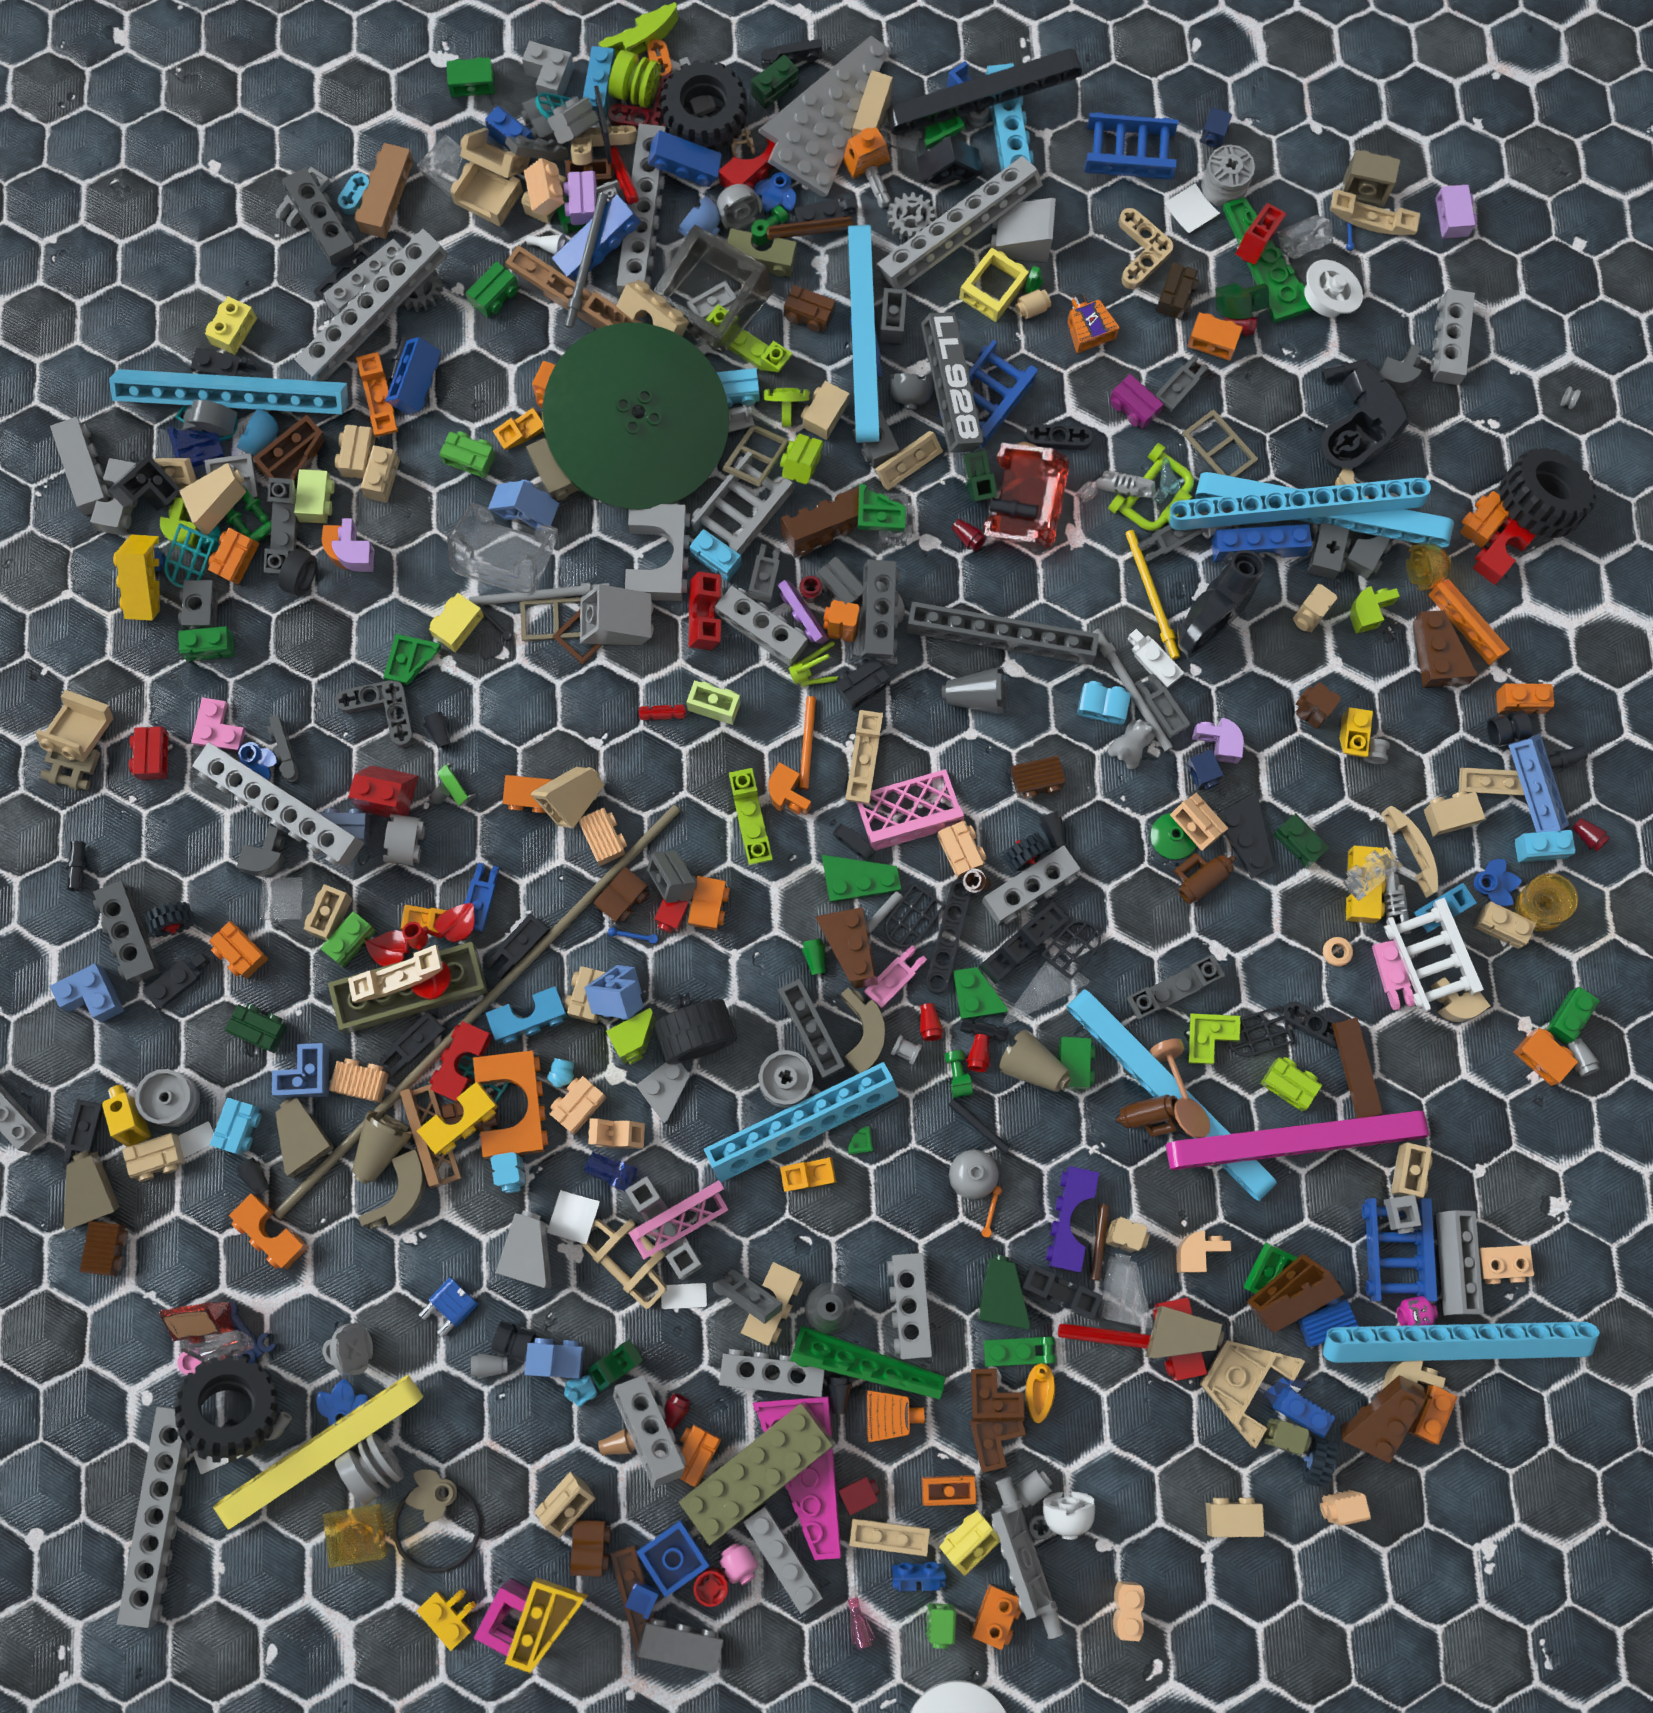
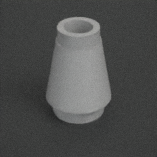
M1582 1038L1568 1043L1569 1050L1578 1061L1574 1066L1575 1071L1579 1072L1581 1077L1590 1075L1600 1069L1598 1066L1599 1061L1583 1042Z
M477 1353V1356H471V1377L480 1379L507 1373V1357Z

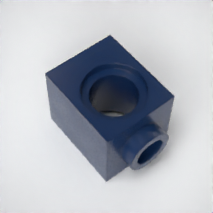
M1211 107L1199 142L1205 143L1210 147H1221L1232 113Z
M1212 749L1189 758L1186 763L1197 790L1203 787L1208 790L1219 785L1218 782L1222 778L1223 773Z

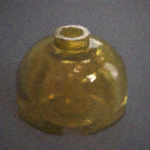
M1424 543L1416 544L1409 548L1408 552H1411L1409 559H1406L1407 574L1412 585H1418L1419 588L1417 589L1419 591L1433 589L1441 581L1444 582L1450 572L1451 559L1442 547L1436 544Z

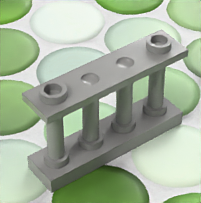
M749 451L744 457L740 456L734 464L735 469L757 479L762 475L760 471L751 466L753 463L752 453ZM729 474L704 506L697 508L691 517L693 530L697 532L703 524L727 541L731 549L742 555L793 492V482L787 478H784L781 483H775L766 477L762 485L771 491V495L767 500H761L737 483L740 478ZM732 490L756 507L757 513L753 517H746L723 499ZM716 507L743 525V530L739 535H733L709 518Z

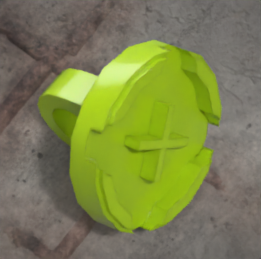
M798 388L773 389V393H770V389H766L764 391V400L782 401V427H791V402L810 400V391L804 389V393H801V390Z

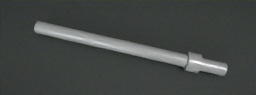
M581 583V586L473 596L469 597V601L475 605H488L578 595L584 597L599 584ZM604 583L601 585L610 586V583Z
M1100 628L1096 629L1092 633L1099 634L1098 644L1101 647L1100 652L1103 657L1109 660L1126 690L1131 693V698L1146 722L1152 727V732L1163 750L1166 752L1172 749V744L1115 654V647L1107 641Z

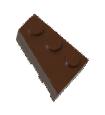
M305 415L252 459L256 467L268 480L269 477L293 479L296 488L299 469H308L325 442V438L318 426L308 415Z
M1398 1375L1376 1395L1372 1402L1366 1407L1363 1406L1359 1409L1358 1414L1349 1422L1346 1421L1341 1425L1342 1441L1390 1463L1426 1401L1423 1386Z

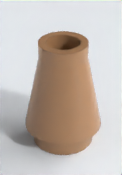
M627 1428L598 1442L599 1451L602 1456L632 1454L633 1450H636Z

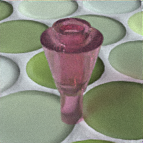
M858 1597L848 1599L852 1616L851 1646L856 1645L857 1650L872 1646L871 1640L876 1639L864 1614L861 1613Z

